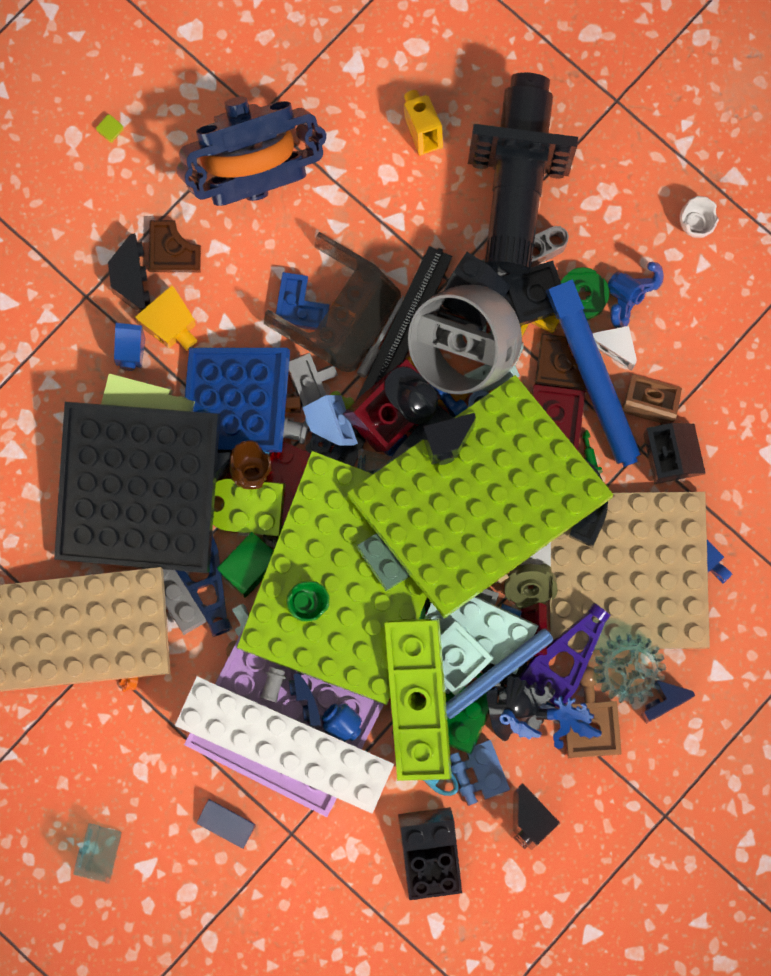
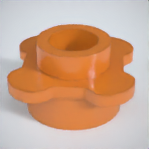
M138 677L119 679V685H122V692L136 689Z

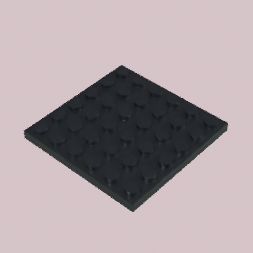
M65 402L54 560L143 568L161 567L166 570L209 573L220 413Z

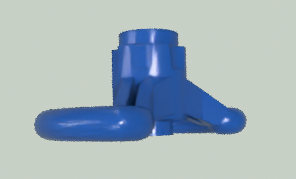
M649 262L647 264L648 270L654 272L653 278L634 279L628 274L616 272L608 282L609 292L618 299V304L612 305L610 314L611 323L615 328L628 326L633 306L643 301L646 292L660 288L663 283L664 273L659 263Z

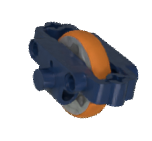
M234 97L225 101L226 113L214 116L215 123L205 125L196 130L198 141L187 144L180 149L179 156L181 162L177 166V175L186 183L188 190L200 200L212 197V202L216 206L227 205L245 198L249 201L261 200L268 196L269 190L302 180L306 177L305 166L318 162L323 157L322 145L326 141V132L317 124L314 115L305 108L292 110L291 103L288 101L276 102L260 107L256 104L248 105L246 97ZM296 125V135L306 146V149L301 151H293L294 140L290 130ZM200 157V161L203 167H201L197 163V158ZM206 171H207L209 174L215 176V177H212L211 179H209L207 182H206V179H207V173H206Z

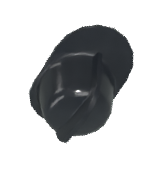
M396 368L388 374L385 379L384 389L391 404L411 423L423 424L432 419L438 405V396L435 389L419 373L411 368Z

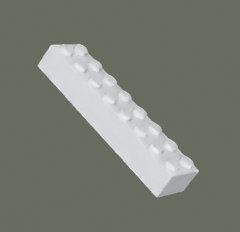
M196 677L175 724L178 728L370 813H373L394 766L389 761L200 677Z

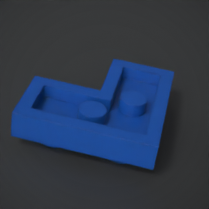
M283 272L275 324L326 332L330 305L305 301L308 276Z

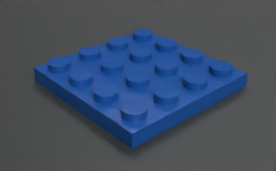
M189 348L185 397L188 400L195 401L194 412L220 413L218 452H232V449L237 444L247 440L257 442L264 452H282L290 350L288 348Z

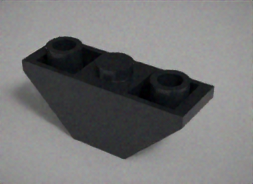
M134 233L128 236L108 261L113 294L140 313L150 304L149 290L144 291L143 281H147L146 266L140 265V257L144 256L142 241H137L136 234Z

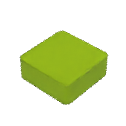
M108 114L96 127V130L112 143L124 130V127Z

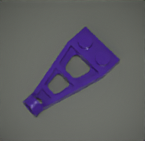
M593 603L584 616L547 645V655H538L529 662L519 678L526 680L529 685L536 682L538 688L542 691H545L546 683L548 681L551 682L552 688L555 689V694L549 702L560 708L558 704L554 703V699H559L562 696V702L566 705L568 697L571 698L577 690L603 627L611 615L599 605ZM593 615L599 619L598 623L592 621ZM578 631H584L588 634L589 640L583 651L578 653L568 646V641ZM560 652H568L574 658L573 667L570 674L566 677H561L549 668V661Z

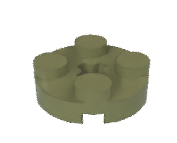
M547 564L518 565L508 574L509 578L504 582L506 598L509 601L511 599L513 602H516V606L521 609L539 602L546 605V601L551 598L553 600L558 591L556 576ZM528 585H534L533 589H528Z

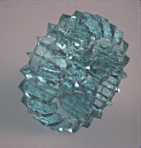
M626 633L627 640H622L620 635H616L617 643L614 644L609 639L606 641L609 649L604 647L599 649L603 656H596L595 662L599 665L594 667V672L600 674L596 678V682L603 683L601 686L602 692L610 690L608 694L610 699H613L618 694L619 703H623L625 697H628L629 704H633V697H638L639 701L643 702V694L646 693L649 697H652L653 691L651 688L660 689L656 680H665V675L661 672L666 670V665L660 663L664 660V655L657 654L659 646H651L652 641L650 638L645 639L642 643L641 634H637L635 640H632L631 633ZM629 650V653L626 657H615L620 652ZM639 651L650 659L652 663L651 669H647L645 665L638 662ZM633 661L635 671L628 672L627 676L625 666L628 667ZM609 667L622 675L621 685L617 684L609 676ZM634 680H645L641 684L631 687V684Z

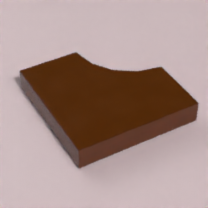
M150 220L149 272L201 273V245L192 244L183 239L177 230L175 220Z
M542 333L535 385L586 392V386L574 356L568 348L566 337Z

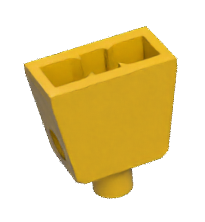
M418 90L408 91L404 95L406 101L404 103L405 120L419 156L443 148L442 124L429 96L424 95L420 97Z
M172 285L135 316L137 324L142 325L146 332L167 348L172 347L178 341L187 351L198 341L190 332L196 325L195 319Z

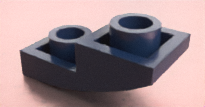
M299 673L293 674L294 680H289L290 695L296 696V701L307 700L308 704L303 706L304 722L310 721V726L321 725L317 704L310 688Z

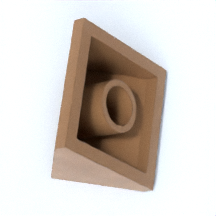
M632 374L623 411L624 413L661 424L673 423L677 416L682 388Z

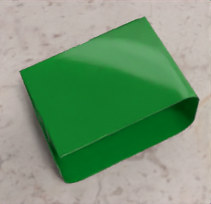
M251 532L217 569L246 598L263 580L274 550Z

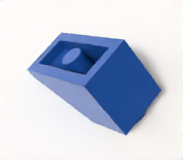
M116 323L115 364L120 366V369L134 371L135 367L142 368L145 335L142 325Z

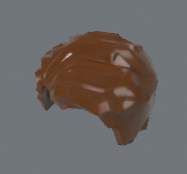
M252 440L243 441L232 449L229 471L232 480L238 487L250 490L261 488L266 481L267 476L271 472V459L269 454L265 453L257 442Z

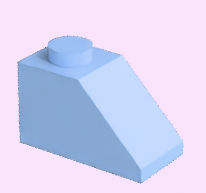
M325 395L302 407L305 421L311 432L339 446H354L358 444L351 423L343 415L346 408L341 395Z

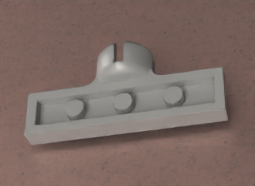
M163 569L166 609L170 612L183 635L206 623V619L175 570Z

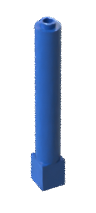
M573 279L546 290L616 464L622 463L623 467L638 462L637 456L641 455L583 311L584 307Z

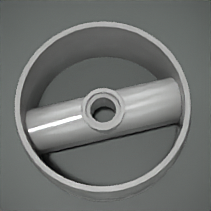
M481 285L455 286L432 296L415 312L408 332L410 356L420 375L433 387L450 394L476 392L502 379L515 365L522 344L520 323L512 306L498 292ZM447 298H457L468 302L483 314L492 329L493 335L481 331L474 324L463 325L437 316L440 307ZM463 335L466 337L467 343L463 340ZM439 348L490 365L492 369L484 380L468 378L458 373L447 363Z

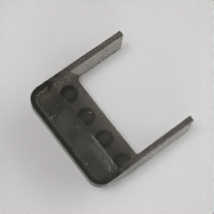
M319 232L316 236L315 248L354 270V273L314 332L308 333L269 309L265 312L264 325L334 365L336 368L344 372H352L359 367L370 347L385 327L394 308L401 299V292L375 264Z

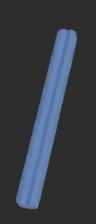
M542 629L446 703L447 717L452 719L553 642V637L549 631Z

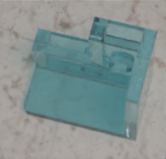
M89 823L83 848H79L73 875L110 884L122 833Z

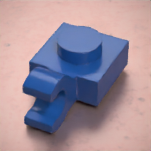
M707 540L708 572L711 571L724 584L732 573L719 563L724 556Z

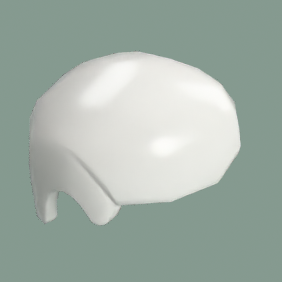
M696 196L683 206L680 212V223L687 235L693 238H704L714 231L719 221L715 202L705 196Z

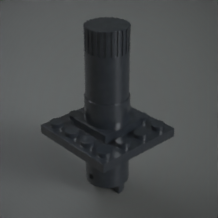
M522 72L511 76L510 87L506 88L504 92L500 127L474 124L468 164H473V167L478 169H487L489 166L495 170L485 263L490 265L496 272L506 274H525L531 271L539 200L542 194L544 174H549L550 177L557 179L569 176L578 143V137L549 133L553 94L549 92L550 79L536 73Z

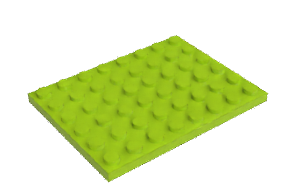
M516 375L454 417L457 418L471 413H475L476 416L475 426L458 457L454 458V461L445 465H440L439 463L432 465L424 440H422L347 492L349 499L444 619L605 504L614 495Z
M312 451L237 649L387 705L390 698L385 622L419 619L427 596L411 576L385 591L357 549V545L375 535L376 532L349 499L347 492L373 474ZM316 581L323 585L329 594V608L317 620L301 622L292 617L287 609V595L294 585L299 582Z

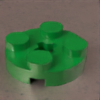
M575 268L568 272L561 280V284L573 279L577 292L580 291V288H585L586 292H590V296H587L586 300L581 299L586 318L591 319L601 314L609 299V287L606 280L591 268Z

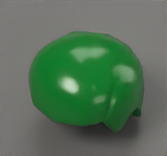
M316 581L299 582L294 585L287 595V609L292 617L301 622L317 620L329 608V594L325 587Z

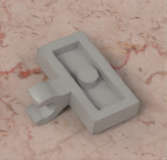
M310 353L289 360L288 374L297 396L300 397L302 407L325 396L326 392L322 382L338 375L334 365L317 371Z

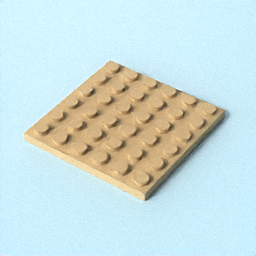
M705 492L613 493V497L608 501L606 518L594 547L569 538L573 527L551 542V569L556 576L558 589L556 597L553 600L552 598L550 599V634L553 640L584 616L592 604L596 603L611 616L606 621L594 650L710 648ZM594 615L592 617V621L598 623L599 619ZM578 631L568 641V646L573 650H583L589 640L588 634L584 631Z

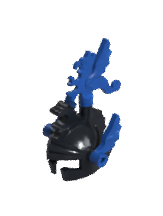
M508 676L507 687H505L503 681H500L494 686L495 688L486 692L492 728L503 741H507L512 733H517L519 737H526L529 740L532 737H541L542 733L537 730L540 729L544 720L560 721L561 728L553 736L554 746L557 749L564 747V742L559 740V738L567 735L571 728L580 737L585 736L591 739L593 736L599 737L602 735V731L589 725L594 715L589 713L590 711L585 703H581L582 708L579 706L574 708L572 703L576 701L575 698L571 699L568 697V704L565 705L562 702V696L559 699H554V703L558 704L560 708H555V705L548 702L555 694V689L552 688L549 681L544 687L545 691H542L538 688L536 682L529 685L526 680Z

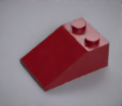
M408 359L403 360L394 368L407 367L419 373ZM388 374L362 394L343 413L376 452L388 451L414 425L387 398L384 386Z

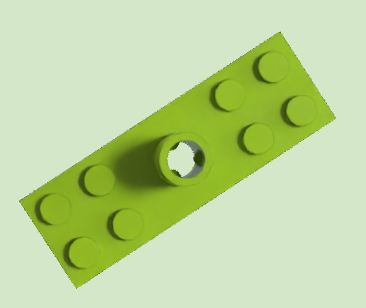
M439 619L386 621L385 635L397 781L450 779L452 773ZM419 692L422 693L426 697V699L422 698Z

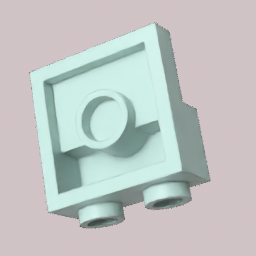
M457 620L441 634L445 692L447 694L452 692L456 696L494 658Z

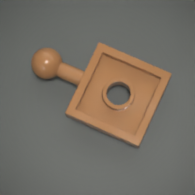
M586 667L580 685L584 687V699L590 711L589 713L594 715L592 722L599 726L602 735L592 737L591 739L585 736L580 737L571 728L570 732L566 735L568 759L622 754L617 701L595 703L594 685L598 682L599 676L592 667ZM572 704L574 708H577V706L582 708L581 704Z

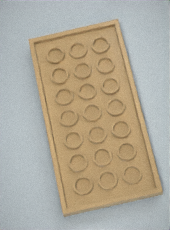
M161 567L0 585V692L171 674L164 575Z

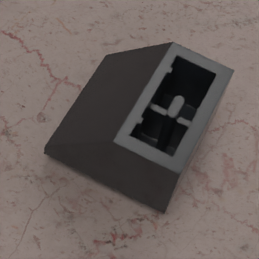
M670 423L646 428L643 436L654 484L706 474L695 424Z

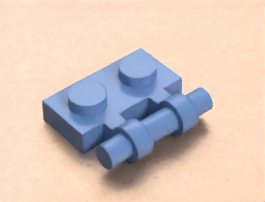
M491 740L476 745L472 754L467 753L469 758L467 761L462 762L459 752L450 755L452 774H456L461 787L459 792L461 797H465L468 806L478 802L474 792L479 790L482 791L485 800L510 790ZM473 768L478 782L470 783L466 773L467 769Z

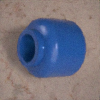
M334 703L322 715L323 730L332 737L344 742L348 740L354 741L361 733L359 728L362 722L361 716L346 703L338 705Z

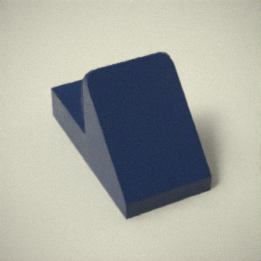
M656 681L654 685L663 702H660L659 698L645 705L647 710L641 715L647 724L689 701L695 694L691 690Z

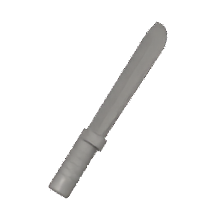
M404 295L394 308L375 346H371L357 371L359 376L365 378L380 352L378 348L403 302Z

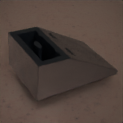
M451 807L398 814L409 901L461 894L462 886L455 823Z

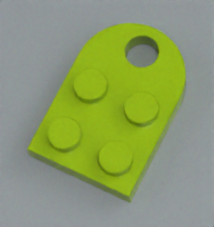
M232 478L216 482L215 496L222 497L225 504L221 511L214 509L213 525L224 531L253 532L254 534L280 536L285 483L264 482L261 488L250 490L238 487Z

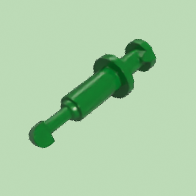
M586 430L582 433V439H584L586 447L584 450L585 459L599 473H602V467L597 465L594 449L589 444L588 438L591 437L590 433Z

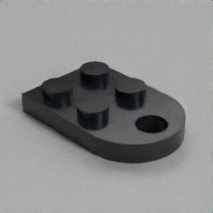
M553 260L531 267L529 273L509 274L502 277L511 286L504 298L514 309L520 326L555 315L546 290L561 284Z

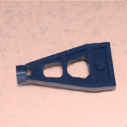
M212 535L210 572L207 579L194 582L185 571H175L204 615L212 636L215 637L232 630V626L227 618L222 574L217 569L220 565L219 551ZM208 585H213L217 601L214 604L205 606L197 591ZM215 618H222V620L213 623Z

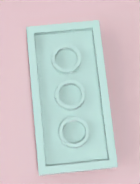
M477 596L445 619L431 603L424 618L439 619L441 634L457 620L494 657L490 662L494 665L498 664L532 638L538 628V625ZM517 668L515 671H513L512 673H513V674H516L517 671H518V668Z

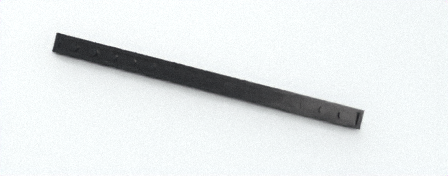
M431 246L428 247L357 399L405 360L409 351L408 332L411 320L418 308L436 294L452 260V256L444 253L443 249L438 248L437 250ZM352 425L358 444L354 446H339L335 444L329 457L354 467L366 440Z

